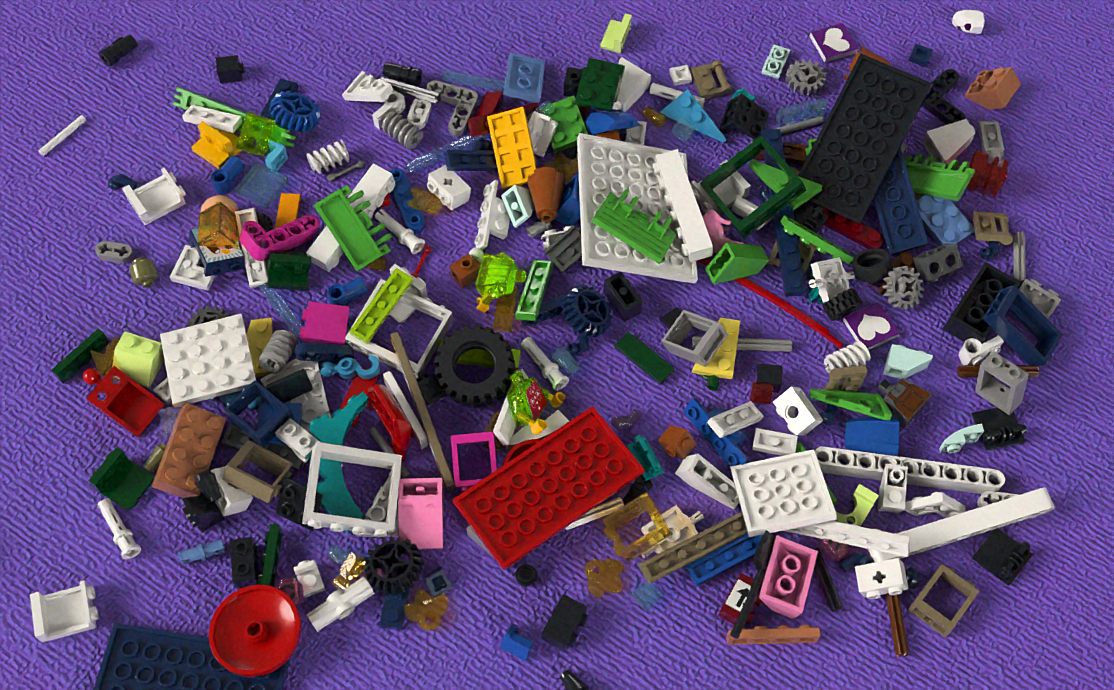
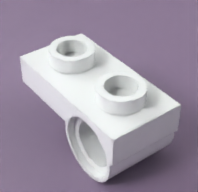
M393 90L389 94L388 99L384 101V105L372 114L374 126L379 130L382 128L383 121L389 112L395 110L397 114H401L405 110V97L401 93Z
M998 335L983 344L974 338L967 339L959 351L961 363L963 365H978L993 351L998 354L1001 351L999 348L1004 342L1003 339Z
M291 418L275 432L276 436L287 444L305 463L311 458L315 442H320Z

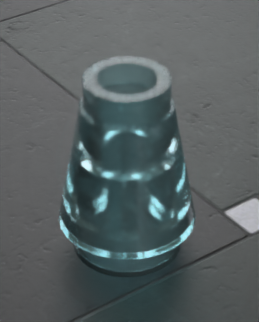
M562 346L550 357L553 363H556L572 376L581 368L568 349H564Z

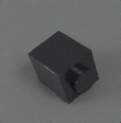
M238 55L216 58V72L220 84L242 81V73H245L243 62L239 61Z

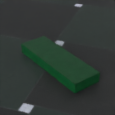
M629 332L615 344V349L660 385L674 372L675 368Z

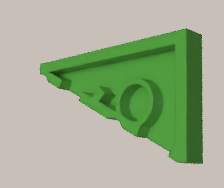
M755 160L749 162V167L775 193H778L792 182L786 173L780 169ZM799 177L807 191L788 205L795 210L821 192L822 185Z
M810 389L809 397L882 420L890 421L892 413L880 394Z

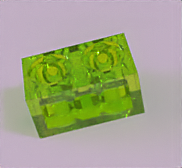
M247 112L236 148L254 155L264 156L269 148L270 136L275 130V120L257 113ZM262 122V128L259 130V123ZM254 140H256V146H255V147H253V141H254Z

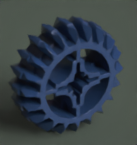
M579 285L569 290L562 299L563 302L561 304L563 309L561 314L565 315L564 321H568V327H572L574 333L579 332L580 337L586 336L587 339L598 337L606 332L612 324L611 319L613 316L610 314L612 309L608 308L609 302L604 300L605 296H601L600 291H594L593 286L588 288L587 285Z

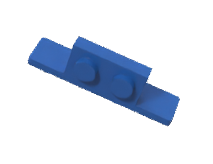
M696 398L691 399L683 410L684 414L729 467L745 464L748 458L738 447L747 439L742 430L719 438L707 422L711 417L725 411L720 407L708 412Z

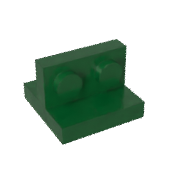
M286 251L282 254L271 253L270 258L267 260V288L307 291L311 256H307L306 252Z

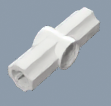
M362 577L346 589H339L330 594L326 602L306 615L318 632L337 618L343 619L354 611L355 606L374 595V591L367 580Z

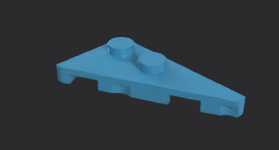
M688 89L660 111L662 115L722 143L728 141Z

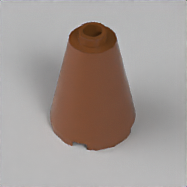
M553 167L537 168L532 175L529 174L527 184L537 217L544 222H550L557 216L566 178L562 172L560 174Z

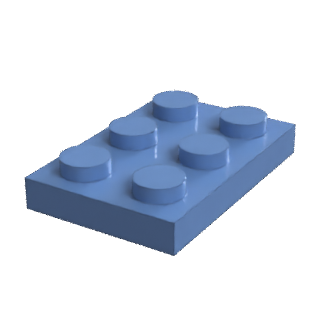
M510 52L503 95L539 103L545 61Z
M924 195L916 201L924 228L939 246L945 243L958 244L975 232L974 227L951 200Z

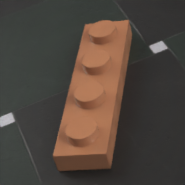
M788 625L776 627V629H768L767 626H757L754 629H745L744 627L739 638H733L730 635L732 630H729L726 635L727 645L817 643L820 638V629L813 628L812 625H801L799 628H790Z

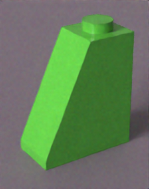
M726 242L705 270L712 283L718 284L758 274L768 263L769 259L761 246Z

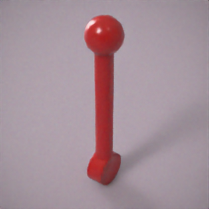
M429 245L423 247L424 253L415 272L411 274L415 278L419 277L418 273L427 254L431 252Z

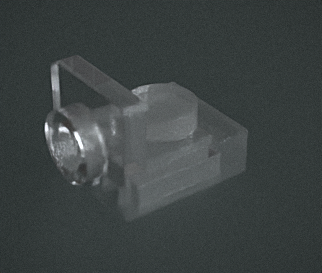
M174 407L159 409L161 417L159 439L161 441H169L180 409Z

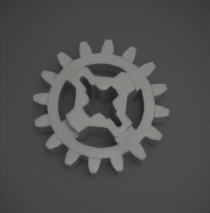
M802 59L800 63L796 60L795 64H790L789 69H787L786 82H789V88L794 87L793 92L800 91V95L806 92L810 96V92L817 94V90H822L826 81V72H823V67H818V62L812 64V60L806 62L805 59Z
M908 266L895 267L893 271H889V277L884 278L887 285L883 286L884 289H887L884 296H889L887 302L893 303V308L899 307V310L914 308V305L919 304L917 298H923V295L920 293V291L924 290V287H920L923 280H918L920 274L914 273V268H908Z

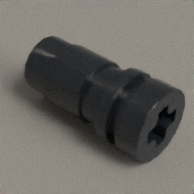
M129 34L124 38L120 37L115 40L112 46L105 47V49L98 52V55L107 67H111L119 62L121 57L126 56L138 47V44L134 37Z
M386 62L383 66L382 74L384 77L404 81V83L416 87L421 83L422 69L405 67Z

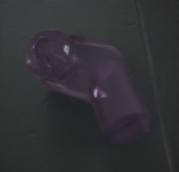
M634 409L629 416H614L611 419V424L619 430H630L641 418L642 414Z

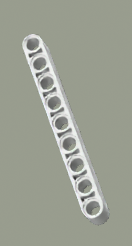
M819 447L815 450L816 457L825 459L826 462L818 460L822 473L881 481L884 472L881 466L892 464L908 467L910 473H907V484L982 494L985 491L998 492L1005 483V476L996 469L830 447ZM838 460L845 461L847 465L841 464ZM860 463H865L868 468L862 467ZM924 471L931 473L932 476H927ZM946 474L951 475L953 479H949ZM967 477H971L975 482H971ZM989 480L994 481L996 485L991 484Z
M1040 488L906 530L899 534L910 537L909 556L1047 513L1055 509V506L1047 489ZM868 549L874 563L895 558H905V556Z

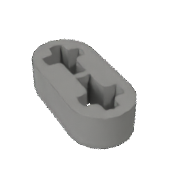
M102 241L95 247V252L102 261L127 264L134 258L133 250L127 244Z

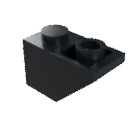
M205 495L182 499L186 506L182 510L193 528L198 526L200 531L203 532L224 520L215 501L210 503Z

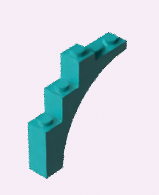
M363 392L358 396L355 394L348 400L347 406L343 409L339 408L332 414V419L326 414L321 417L317 416L310 423V434L321 443L343 446L351 425L368 405V397ZM320 458L318 473L325 479L324 482L322 480L319 481L316 492L323 495L320 506L329 515L364 520V514L353 502L346 488L341 461ZM344 530L347 534L352 532L349 530Z

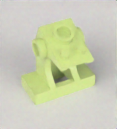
M859 484L851 498L855 506L854 511L845 515L836 512L837 520L835 521L844 524L850 522L861 527L879 495Z

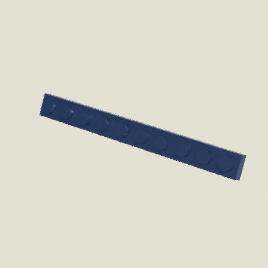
M762 130L761 135L785 161L781 130ZM763 150L765 164L782 170L771 156ZM769 187L770 198H771V197L774 196L776 193ZM787 205L773 216L784 295L805 296L806 289L797 234L794 233L792 236L783 230L784 226L780 222L784 215L795 220L793 209Z

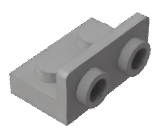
M1025 279L1019 288L1047 319L1050 318L1061 301L1058 298L1059 294L1050 289L1048 291L1041 288V284L1034 279H1030V281Z

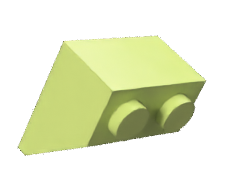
M124 331L115 347L112 367H117L139 385L149 389L164 362L162 343Z

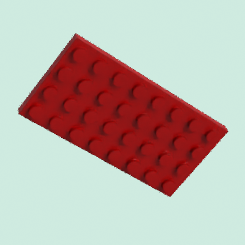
M592 406L452 500L504 571L644 474L645 469Z

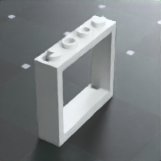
M380 279L354 324L385 284V280ZM407 289L399 300L400 302L442 321L418 364L409 360L415 378H418L424 372L441 339H443L451 325L453 315L444 305L438 306L429 298H421L415 295L413 291ZM348 332L345 337L347 345L364 355H374L379 362L402 372L395 353L372 342L365 344Z
M315 442L311 454L302 524L313 526V529L328 527L331 531L335 532L349 530L356 535L370 533L378 538L380 536H390L395 526L402 455ZM320 458L392 469L386 523L313 512Z

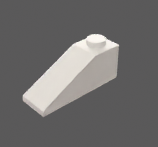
M699 454L689 455L683 459L675 473L691 487L732 509H736L739 499L734 482Z

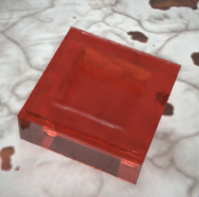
M752 382L750 401L752 403L770 404L773 384Z

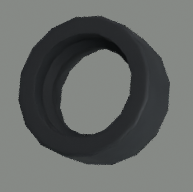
M870 248L863 250L855 255L852 260L855 277L863 282H875L888 276V272L892 270L889 253L884 249ZM879 263L875 266L865 267L869 264Z

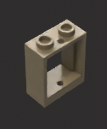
M247 440L227 464L223 480L269 504L273 497L277 498L279 496L284 477L291 480L293 473L290 471L293 463ZM249 461L278 476V478L271 486L242 471V468Z
M941 564L911 604L908 611L946 638L975 599L979 590L975 588L972 582L959 577L952 568ZM939 577L967 597L951 621L923 601Z

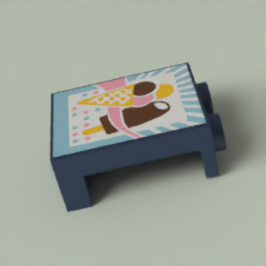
M228 222L190 229L189 244L191 248L196 247L204 264L205 277L243 269L245 255Z

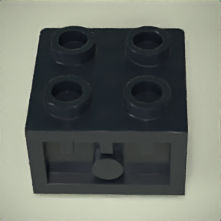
M741 93L727 103L719 130L725 135L731 130L733 131L738 128L753 140L761 136V131L765 129L769 113Z

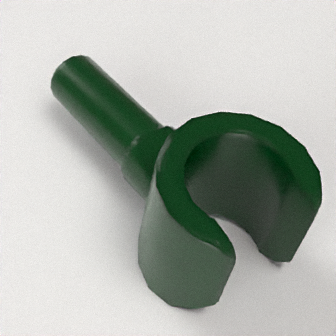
M697 374L708 381L706 387L709 390L717 391L719 386L717 376Z

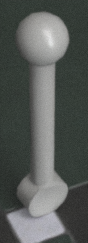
M358 161L356 165L339 173L329 174L327 176L328 181L334 182L337 177L358 167H364V162Z

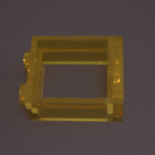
M647 492L603 519L606 526L603 530L609 540L613 539L615 543L612 546L618 557L623 556L628 562L672 535L655 502ZM647 511L656 529L626 547L617 529Z

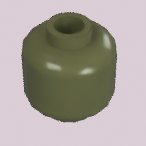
M147 257L133 260L129 267L133 283L143 286V288L153 286L155 284L154 281L159 277L154 261Z

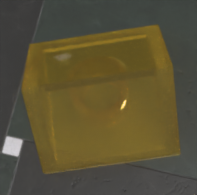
M220 202L199 213L198 246L239 248V231L235 213Z

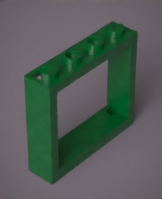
M762 135L751 141L745 149L737 152L732 159L721 164L715 172L707 175L700 182L705 193L715 202L724 216L732 222L731 224L743 238L807 191L803 181ZM765 150L792 182L739 222L712 189Z

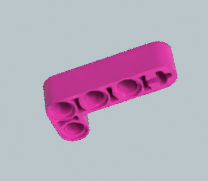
M306 215L268 232H265L257 222L247 221L243 225L239 241L255 260L266 261L270 258L271 253L282 254L313 240L320 221L316 216Z

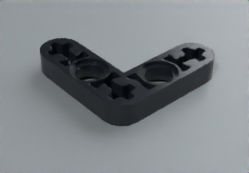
M953 69L945 70L931 82L932 87L922 104L923 108L946 125L966 118L963 112L942 98L958 82L959 74ZM934 86H940L943 88V90L938 91L934 88ZM942 106L946 111H939L937 107Z

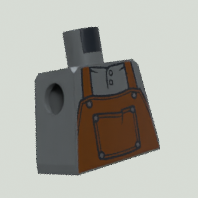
M901 378L895 386L884 379L877 388L886 395L883 400L892 413L891 417L898 418L899 425L903 429L921 411L932 396L930 392L905 378Z

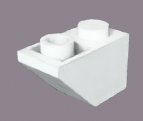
M885 464L879 488L878 511L900 513L905 509L907 466Z

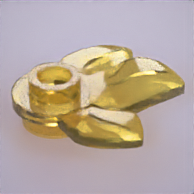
M559 152L553 162H544V167H553L560 174L562 172L565 175L567 184L573 178V175L578 173V158L569 161L563 153Z
M412 188L410 190L414 199L407 202L408 206L419 211L425 210L432 215H436L442 210L443 204L434 193H431L429 190L425 191L422 188Z
M610 558L604 561L592 559L587 562L584 572L589 579L588 590L595 598L600 599L604 590L610 593L622 592V582L618 574L624 570V566L619 561ZM594 566L599 568L598 574L594 573Z
M419 589L415 595L414 604L404 605V612L410 621L417 622L423 630L433 631L438 628L441 620L440 617L447 612L448 600L444 593L433 599L426 591ZM432 618L433 622L428 624L425 622V619Z

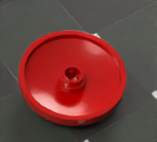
M267 585L247 586L230 594L216 609L209 627V644L217 661L230 672L245 677L262 676L281 667L294 653L301 636V618L296 605L284 592Z

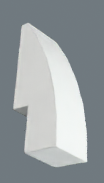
M557 410L545 420L547 427L540 434H533L530 429L531 426L527 424L512 436L510 444L505 445V451L508 453L515 445L525 440H542L568 423L569 420Z

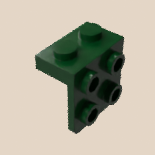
M116 447L113 452L106 456L103 464L93 471L88 481L97 492L125 510H130L153 483L155 477L129 460L126 454Z

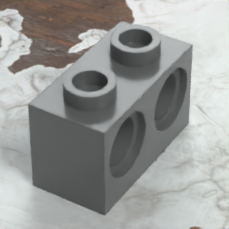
M945 243L913 258L917 273L920 274L919 279L926 280L929 283L940 280L942 275L954 274L957 272L956 269L963 267L957 244Z

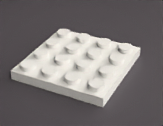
M242 314L160 334L174 408L184 406L186 403L191 404L241 391L246 385L251 384L254 380L257 381Z
M814 449L730 467L749 537L763 535L766 530L769 533L837 520L836 512Z

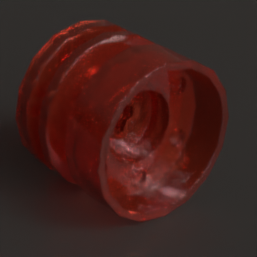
M976 150L970 162V168L975 169V173L966 189L975 192L979 185H983L982 194L985 195L990 187L989 196L995 198L1006 179L1009 160L1003 158L1000 166H998L999 156H996L992 163H988L989 153Z

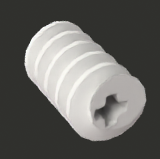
M342 140L341 145L338 142H334V148L330 144L327 145V151L323 147L320 148V154L317 150H314L313 157L310 153L306 154L313 172L317 171L319 174H322L321 168L328 172V165L335 169V162L342 166V159L349 163V154Z
M857 341L854 344L848 345L847 348L844 347L840 351L827 355L824 359V365L830 374V371L834 368L866 365V361H870L871 357L867 347L861 341Z

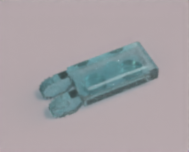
M817 99L779 109L775 122L777 126L790 125L799 120H807L810 117L823 116L828 103L824 99Z

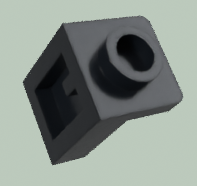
M425 373L416 378L422 397L428 406L447 395L434 373L429 376Z

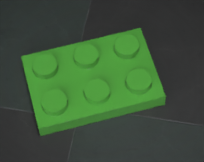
M574 96L539 108L541 114L559 123L551 139L554 153L577 146L579 133L588 134L579 108L575 105Z

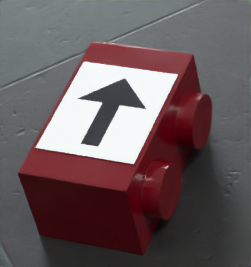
M740 573L718 615L720 618L731 624L736 622L754 579ZM759 595L754 602L753 608L755 604L760 606L762 602ZM752 610L745 622L748 625L755 615Z

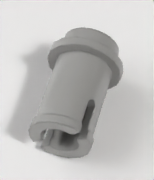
M540 220L527 226L526 231L532 239L534 236L548 231L552 226L550 222Z

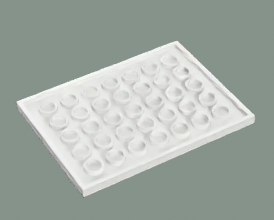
M579 133L577 137L582 265L695 284L698 280L696 261L689 262L688 256L683 255L681 248L683 242L682 239L677 238V235L662 261L658 264L591 222L610 192L617 196L614 201L617 203L626 189L629 192L623 202L630 206V202L635 196L639 198L631 211L632 214L636 209L651 217L648 221V224H650L657 212L661 211L662 216L657 223L664 226V222L670 217L671 208L665 204L664 195L666 194L659 187L658 179L660 177L658 174L655 175L653 164L655 163V155L669 152L670 150ZM679 152L688 177L686 153ZM671 222V224L665 232L666 235L669 232V230H672L676 233V222Z

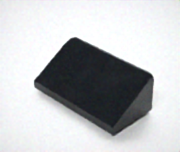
M305 369L296 371L266 385L267 390L282 403L313 390Z

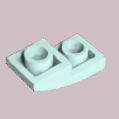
M773 44L761 74L779 79L790 54V49Z
M982 424L972 425L953 433L944 440L939 451L956 453L961 450L965 442L973 443L978 441L984 432Z

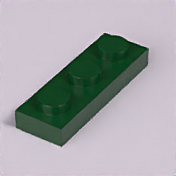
M98 328L51 369L62 384L71 379L82 366L87 365L98 352L105 349L109 341L104 332Z
M270 524L269 531H266L265 544H267L266 552L262 554L261 563L264 567L263 573L259 574L258 585L275 586L283 534L279 524Z

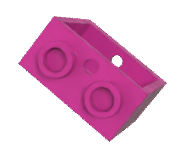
M494 432L451 435L455 488H460V491H466L482 480L460 481L457 445L489 442L491 471L493 473L497 470Z

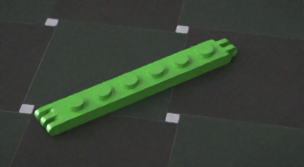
M176 86V91L182 94L175 93L174 98L180 101L173 100V105L188 110L191 105L242 116L243 123L237 128L238 131L266 142L270 140L276 143L279 142L285 148L286 146H294V142L288 139L295 140L296 135L291 134L287 128H281L278 124L183 87Z

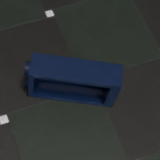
M1015 285L1001 289L983 317V320L1028 365L1039 366L1047 364L1063 335ZM1008 310L1037 338L1035 347L1004 317Z

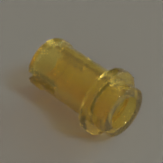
M647 106L642 113V116L652 121L656 127H662L667 119L664 113H658L650 106Z
M381 257L364 269H375L381 272L386 269L387 261Z

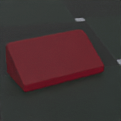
M486 92L475 117L497 112L503 101V92Z

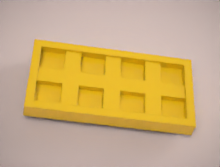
M520 107L487 116L502 189L506 190L510 189L513 185L521 186L527 184L528 176L534 173V170L537 169L525 108Z

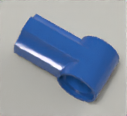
M235 156L230 157L221 169L212 172L211 180L216 193L226 194L231 190V183L245 168L244 163Z
M360 277L342 285H331L327 289L329 304L345 306L347 302L368 293L365 282Z

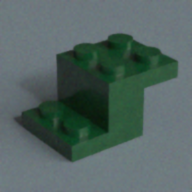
M589 58L587 67L583 68L575 105L612 113L614 102H617L625 65Z

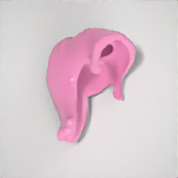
M714 209L708 210L702 216L713 245V253H718L726 242L744 244L743 242L725 237L724 231H728L729 227H724L721 223L730 225L732 222L721 218Z

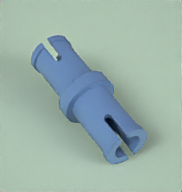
M222 539L204 545L200 543L197 544V547L178 551L181 565L200 559L204 561L207 557L225 553Z

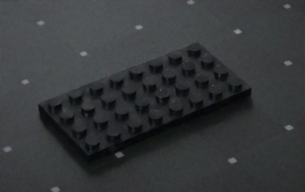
M860 53L798 174L799 177L822 185V191L808 201L860 225L927 97L932 83Z

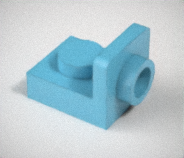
M270 140L268 142L270 153L267 155L265 162L268 171L275 174L287 161L288 156L283 144Z

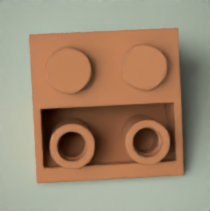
M1012 67L983 70L978 74V77L969 86L964 95L988 110L1005 108L1021 83Z

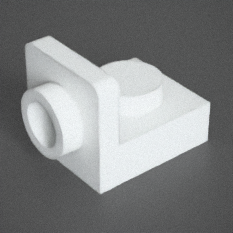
M315 560L302 561L293 568L304 598L325 591Z

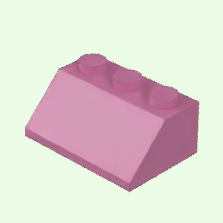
M780 536L775 537L759 598L773 612L791 619L803 613L818 551Z

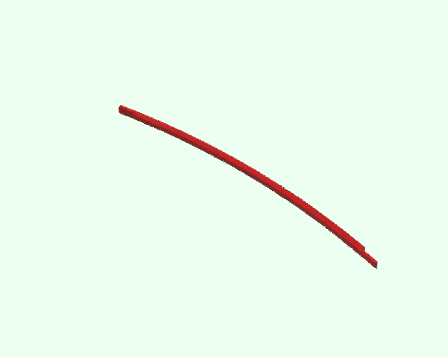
M709 258L697 260V262L708 266L712 261ZM744 277L734 279V281L796 317L842 349L844 344L830 335L829 330L795 307Z

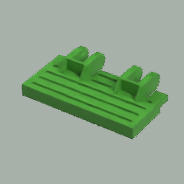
M918 153L914 160L912 157H904L913 192L959 201L975 173V169L970 168L969 162H963L958 169L959 161L954 159L947 167L945 163L935 162V157L929 155L925 161L922 153Z
M346 185L314 204V207L355 270L359 272L390 252L387 244L380 248L378 247L389 241L393 236L389 233L374 242L372 236L383 231L386 226L382 223L367 231V229L374 225L363 210L368 208L371 203L369 200L364 201L353 209L350 204L363 197L364 192L360 190L346 199L345 197L352 193L349 186Z
M625 189L617 203L614 202L617 196L610 192L591 222L660 264L677 235L672 230H669L667 235L665 234L673 219L669 217L664 222V226H661L657 221L661 218L662 212L658 211L652 222L648 224L651 217L638 209L633 214L631 213L639 200L637 196L632 199L629 206L623 202L627 198L629 191Z

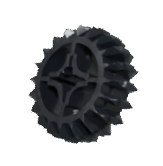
M391 536L387 542L382 538V544L374 543L375 550H368L369 556L364 557L366 563L363 565L365 578L369 581L372 588L375 587L379 593L383 591L384 594L388 595L392 591L394 595H397L398 590L405 593V587L413 588L412 581L419 582L420 578L418 575L423 574L422 566H424L421 551L408 538L404 541L399 536L395 541L394 537ZM401 555H407L410 558V563L405 562ZM377 569H382L385 572V578L377 574Z

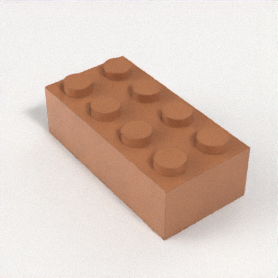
M186 403L179 411L151 487L181 498L199 496L201 490L195 484L196 480L194 477L209 469L226 418Z

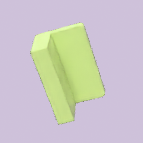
M625 13L622 22L610 20L600 48L621 53L631 28L632 15Z

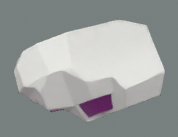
M977 10L958 11L952 18V24L964 32L981 34L984 26V15Z

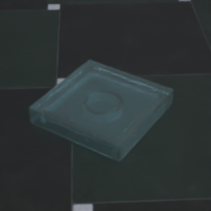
M256 162L235 188V192L268 209L289 179L287 176Z

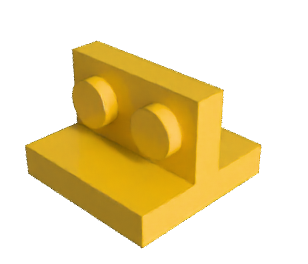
M202 121L198 125L200 139L191 148L194 153L216 168L221 169L230 157L236 156L246 144L245 141L233 133L214 129Z

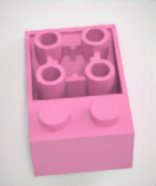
M442 478L399 479V536L404 541L408 538L412 544L415 543L418 549H443L444 486Z

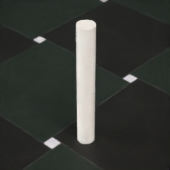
M82 115L79 116L39 149V153L45 156L86 122V119Z

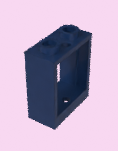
M255 380L251 384L246 385L242 392L235 399L230 400L224 408L227 417L263 448L276 437L275 432L290 418L294 419L291 409ZM259 396L277 412L255 431L238 415Z

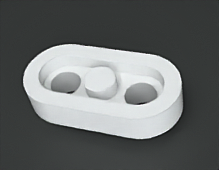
M415 98L407 116L408 123L411 122L419 130L423 129L432 109L431 102Z

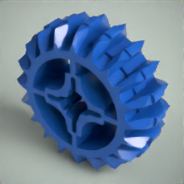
M281 91L280 94H276L273 100H271L269 114L276 124L281 125V128L285 127L288 131L293 130L295 133L297 131L304 133V131L310 132V130H314L317 126L321 110L318 108L319 105L314 104V100L309 99V96L305 97L302 93L297 94L295 91L293 93Z

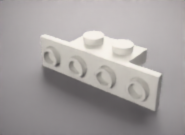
M494 180L490 185H486L483 191L484 202L480 208L482 214L478 221L477 227L479 231L475 238L476 248L481 250L488 246L489 234L501 239H505L508 234L510 216L504 201L496 197L497 180Z

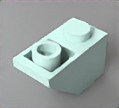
M892 344L887 355L883 374L906 379L926 369L933 355L920 350L908 349L903 345Z

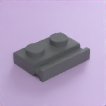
M574 225L544 251L562 273L567 271L582 257L581 233Z

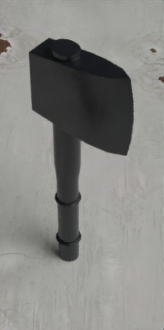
M767 530L763 534L753 557V562L758 572L737 620L733 624L734 626L730 633L733 638H739L762 588L774 544V539Z

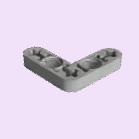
M434 80L429 82L427 90H435L434 92L440 93L442 102L457 105L449 121L450 134L454 137L464 135L468 127L467 119L472 118L478 104L477 93L471 89ZM455 92L457 93V95L455 97H449L448 93ZM463 110L468 112L465 116H461L458 113ZM458 121H459V122H460V127H458L457 129H454V128H456V127L458 126Z

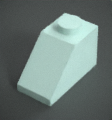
M513 185L501 195L513 226L517 228L531 216L535 208L529 189Z

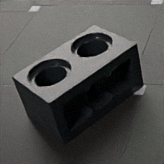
M253 537L230 540L233 584L237 590L247 586L258 585L257 544Z

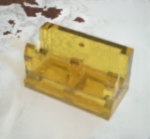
M513 287L511 292L498 294L493 331L513 333L518 299L517 287Z

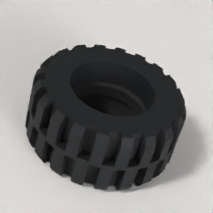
M469 325L463 326L464 330L459 332L455 329L452 331L451 337L446 336L443 339L444 344L438 347V355L435 357V373L441 387L447 396H450L457 403H463V406L470 407V405H475V407H482V404L485 403L487 405L493 404V400L496 398L498 400L501 399L505 391L508 392L510 383L515 375V361L509 343L503 339L499 332H493V329L490 327L484 329L481 325H475L474 328H469ZM481 349L489 352L494 359L495 368L492 375L480 383L471 384L462 381L456 372L458 359L469 350Z

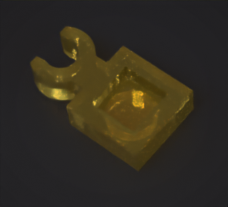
M353 552L349 554L339 569L340 575L332 582L337 589H346L349 587L351 579L356 578L362 573L363 565L366 564L364 556Z

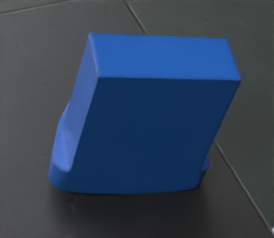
M513 623L502 639L501 649L526 661L530 655L533 642L517 634L519 626Z

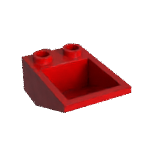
M115 366L110 369L103 379L100 378L99 371L94 368H89L83 373L85 383L96 385L86 400L137 437H139L165 405ZM114 376L119 377L120 382L118 384L112 383L111 379ZM99 393H104L106 399L101 401L97 396Z

